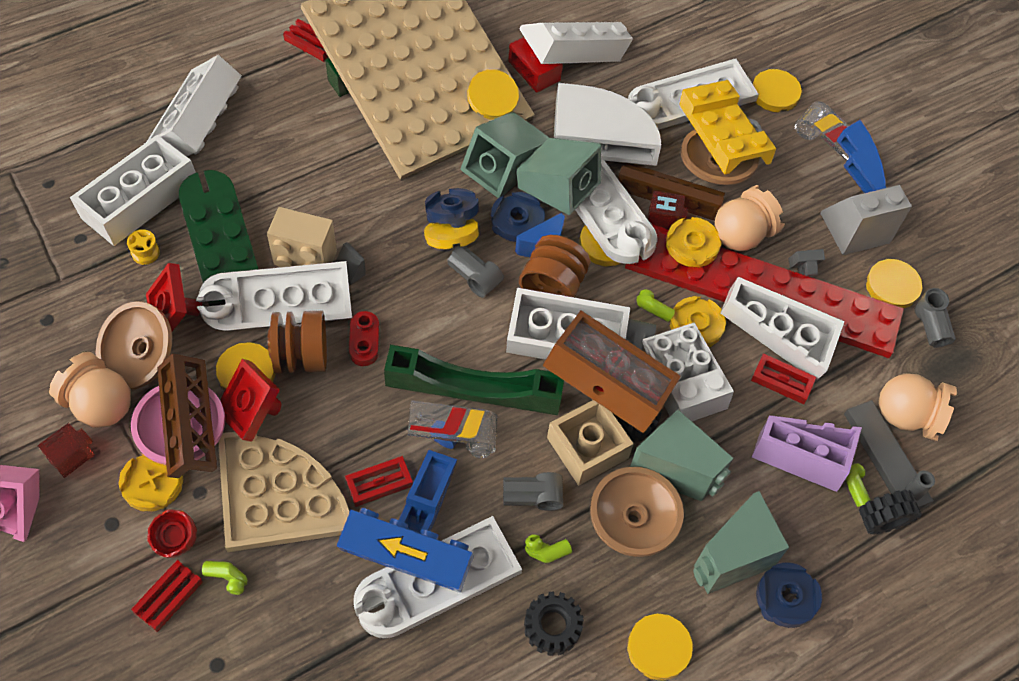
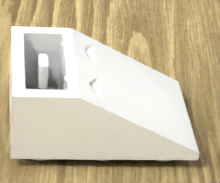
M695 323L642 340L648 355L681 376L664 404L670 416L678 409L689 420L695 421L728 409L734 391Z

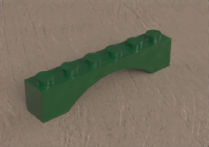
M391 344L384 368L386 387L558 415L564 385V380L551 371L540 369L521 372L474 370L442 361L420 349Z

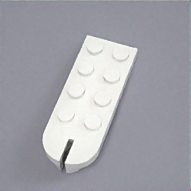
M732 59L638 86L630 92L628 99L641 107L652 118L659 130L689 121L679 105L683 89L729 80L740 96L739 106L757 101L759 94L737 59Z
M601 160V183L577 207L576 212L610 259L619 263L633 264L639 262L640 255L645 260L655 251L657 242L656 231L607 163Z
M346 261L219 273L211 276L203 283L196 300L199 302L225 300V305L197 306L202 318L208 325L223 331L270 327L272 312H280L282 314L283 325L286 322L287 312H293L296 324H301L304 311L323 310L325 321L352 318Z
M491 516L442 540V542L447 544L450 543L451 539L467 544L469 546L468 551L473 553L474 557L461 593L386 567L366 577L355 591L354 608L362 627L369 634L379 638L395 637L521 574L522 568L494 517ZM382 604L385 606L375 613L368 612Z

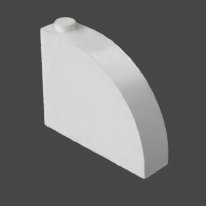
M558 83L554 138L598 143L601 145V160L657 166L661 149L660 133L655 122L641 107L631 100L608 90L584 85Z

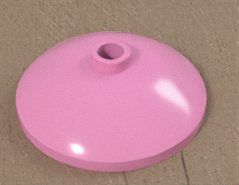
M159 386L150 390L137 404L131 419V433L136 446L147 458L166 465ZM208 388L214 443L216 446L224 431L225 413L218 396ZM189 390L188 399L198 408L200 406L199 399ZM194 417L191 418V427L201 435L203 433L202 426ZM197 445L193 447L195 460L205 456V453Z

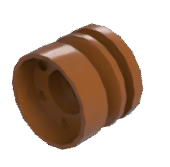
M559 235L542 236L537 241L535 249L531 253V258L526 263L519 277L520 287L522 289L575 298L579 291L580 283L583 282L585 274L590 268V257L582 246L571 239Z
M323 310L304 311L300 325H296L293 312H287L285 325H283L282 314L280 312H272L268 329V352L275 374H282L284 372L285 360H287L290 373H295L297 360L303 361L306 372H326L327 337Z

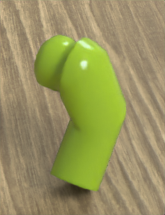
M648 289L640 291L639 296L636 298L640 308L667 322L672 319L675 313L674 309L654 299L652 291Z
M859 463L851 465L850 472L845 479L857 507L871 501L861 480L865 476V469Z
M530 535L525 541L527 554L544 563H551L572 553L567 539L548 545L542 542L539 535Z
M205 561L202 566L203 576L227 580L229 583L226 589L231 594L240 595L244 592V586L247 585V577L232 563Z

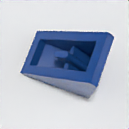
M563 213L516 237L515 252L520 256L531 258V253L542 236H562L565 218Z

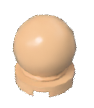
M755 185L744 191L741 198L726 202L719 208L715 217L714 227L719 232L718 235L721 243L727 249L740 252L757 247L765 237L775 236L782 231L785 223L780 221L779 215L783 213V210L777 199L770 191L767 190L763 193L759 190V186Z
M83 352L72 357L70 361L73 364L63 374L60 371L55 374L50 384L49 394L60 406L64 408L70 407L71 412L78 421L92 428L110 427L116 424L126 415L130 408L131 389L120 374L106 368L104 361L92 352Z
M901 374L890 379L880 392L879 407L881 414L888 423L901 430L915 431L922 428L923 437L938 441L937 433L944 434L951 419L954 407L948 404L950 395H957V389L955 386L943 382L935 388L930 380L918 374Z

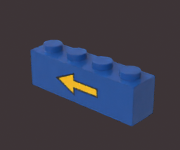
M361 508L360 512L350 510L337 543V547L341 551L461 593L474 557L473 553L468 551L469 546L467 544L452 539L447 544L437 540L439 535L425 529H421L420 533L408 530L409 525L393 518H391L389 523L379 520L378 513L365 508Z

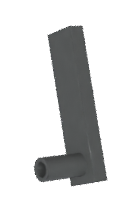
M871 400L847 409L844 413L851 427H862L859 441L890 493L892 494L898 490L900 492L902 490H911L919 509L929 506L933 502L932 497L928 493L935 484L933 474L928 471L916 473L874 402Z

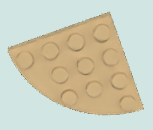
M236 432L222 433L219 440L225 548L227 552L341 535L349 515V509L343 494H341L333 481L332 476L318 461L298 447L281 439L273 440L256 435L253 441L250 442L242 440Z

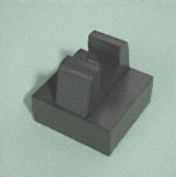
M824 250L795 252L788 258L790 269L798 268L800 274L813 278V276L818 275L817 265L825 260Z

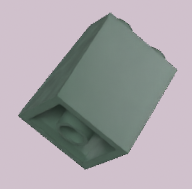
M510 112L475 128L460 170L497 198H500L518 184L516 174L518 166L523 161H526L534 153L535 149L541 146L549 137L515 112Z
M548 138L541 146L535 149L534 153L526 161H523L518 166L516 172L518 188L570 216L601 183V145L595 142Z
M677 409L636 448L630 467H643L653 470L668 479L678 493L702 501L708 494L714 497L724 486V481L731 473L728 468L734 458Z
M759 491L753 493L706 544L697 559L693 570L697 583L700 586H704L707 594L770 570L789 549Z

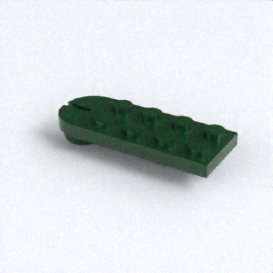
M205 170L204 175L209 192L204 193L198 172L188 176L180 186L179 200L202 282L204 283L208 278L219 273L259 270L231 179L220 171ZM225 300L208 301L209 306L226 304Z

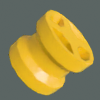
M137 230L129 235L127 245L136 263L148 265L158 259L160 250L152 232Z

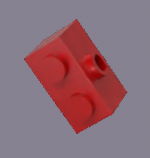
M525 37L509 44L508 61L536 93L561 81L562 63L541 64Z

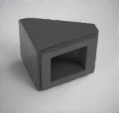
M344 243L335 262H347L349 285H352L366 275L365 260L349 243Z

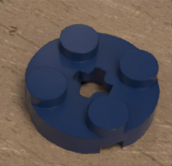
M452 188L449 189V194L441 195L440 191L435 192L425 200L427 221L429 223L450 224L454 228L463 227L467 224L466 220L478 214L479 200L478 198L476 199L475 193L468 189Z
M513 192L512 196L505 198L504 195L495 201L491 210L493 232L512 242H516L518 235L543 223L545 220V212L540 207L538 199L524 192ZM518 213L522 214V220H515L511 216H517Z
M779 563L766 571L757 585L756 597L762 615L767 621L786 628H797L809 623L818 612L822 604L821 587L815 578L812 579L806 573L807 570L804 567L794 563ZM786 588H790V592L796 594L797 599L788 602L782 597L781 593Z

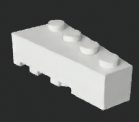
M740 277L736 279L730 288L720 313L797 369L815 376V381L828 370L844 324L842 320Z

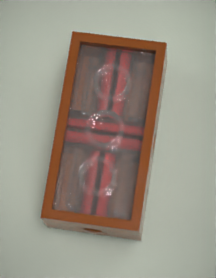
M580 310L555 343L543 364V367L642 433L647 430L658 415L681 377L582 310Z

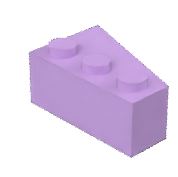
M769 415L759 434L752 458L837 492L850 472L862 427L852 426L851 430L835 428L834 424L824 423L823 426L807 424L806 420Z

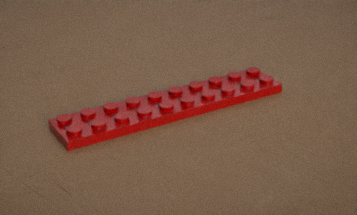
M653 224L651 225L657 234L654 253L645 260L639 255V262L625 265V269L725 302L730 288L736 279L740 277L844 321L838 338L839 342L886 358H890L893 354L904 308L720 247L716 259L710 264L701 267H688L678 263L670 256L666 248V237L669 230Z

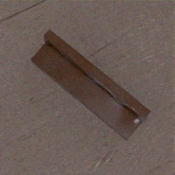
M625 163L618 177V180L628 194L663 205L665 201L658 200V196L677 199L676 203L669 202L668 206L714 221L725 195V192L632 163Z
M173 353L157 367L167 477L180 478L190 469L213 472L217 469L205 360ZM185 366L196 368L197 379L195 381L185 372ZM189 390L199 399L200 406L198 408L188 399ZM194 417L202 426L203 433L201 435L191 427V418ZM195 445L205 453L206 461L195 460L193 449Z

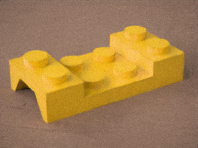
M729 80L683 89L679 105L724 175L729 174L744 160L761 157L766 165L772 163L776 147L764 131L757 132L738 105L740 96Z

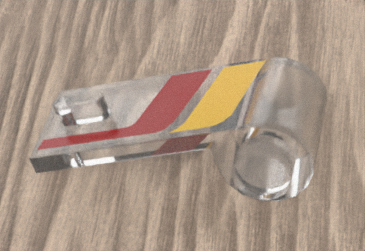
M823 102L812 103L796 121V132L807 140H813L820 135L846 161L848 160L849 156L837 142V139L849 125L827 104Z
M411 400L407 436L466 443V449L474 457L486 458L496 451L498 415L488 410Z

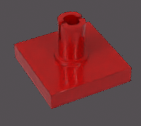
M168 263L146 293L147 303L156 306L164 313L170 324L171 332H173L185 315L197 317L200 314L197 306H202V302L196 301L197 298L184 297L179 264Z
M241 360L220 399L227 424L242 440L250 442L256 436L266 415L276 416L280 412L282 405L281 401L276 398L280 389L252 361Z

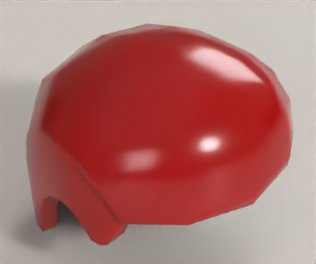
M167 509L162 514L156 516L148 527V543L156 554L166 558L180 557L190 551L196 541V525L194 520L184 511Z

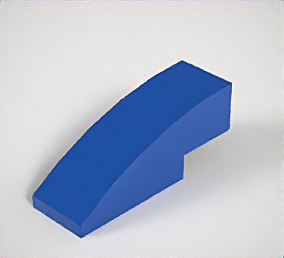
M858 120L844 129L837 139V142L849 156L843 166L864 193L886 188L885 175L877 147L862 121Z
M428 450L406 497V505L399 518L400 521L409 525L408 530L420 533L421 529L432 531L451 481L457 459Z

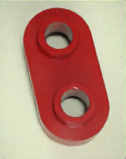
M361 311L356 313L350 321L349 354L354 364L369 366L378 358L379 320L372 312ZM369 322L368 325H361L360 323ZM362 346L368 347L367 350H359Z

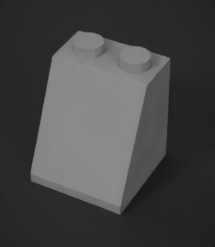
M896 185L849 197L822 210L820 214L842 255H847L890 244L912 205L901 186Z

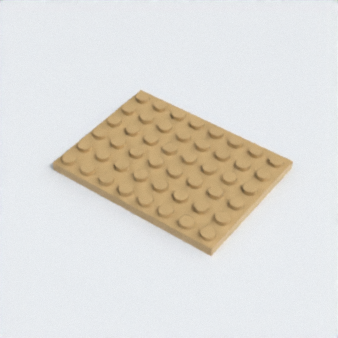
M308 0L301 3V10L400 180L467 150L475 128L491 121L484 118V115L473 111L468 102L467 90L471 79L477 73L487 69L499 70L512 78L466 0ZM518 88L519 99L512 112L529 121L533 119L535 114Z

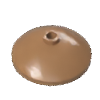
M695 129L684 138L681 147V157L685 166L700 179L719 185L736 184L749 179L757 170L760 157L741 161L729 174L724 175Z
M135 301L118 307L109 315L100 329L96 343V356L104 361L106 368L120 374L130 389H138L148 385L158 377L157 367L170 356L172 332L168 319L159 308L146 302Z
M625 467L608 474L597 485L590 504L592 524L599 537L610 548L628 556L645 557L665 550L676 539L683 524V504L676 488L661 474L643 467ZM635 515L639 519V521L632 522L630 521L629 516Z

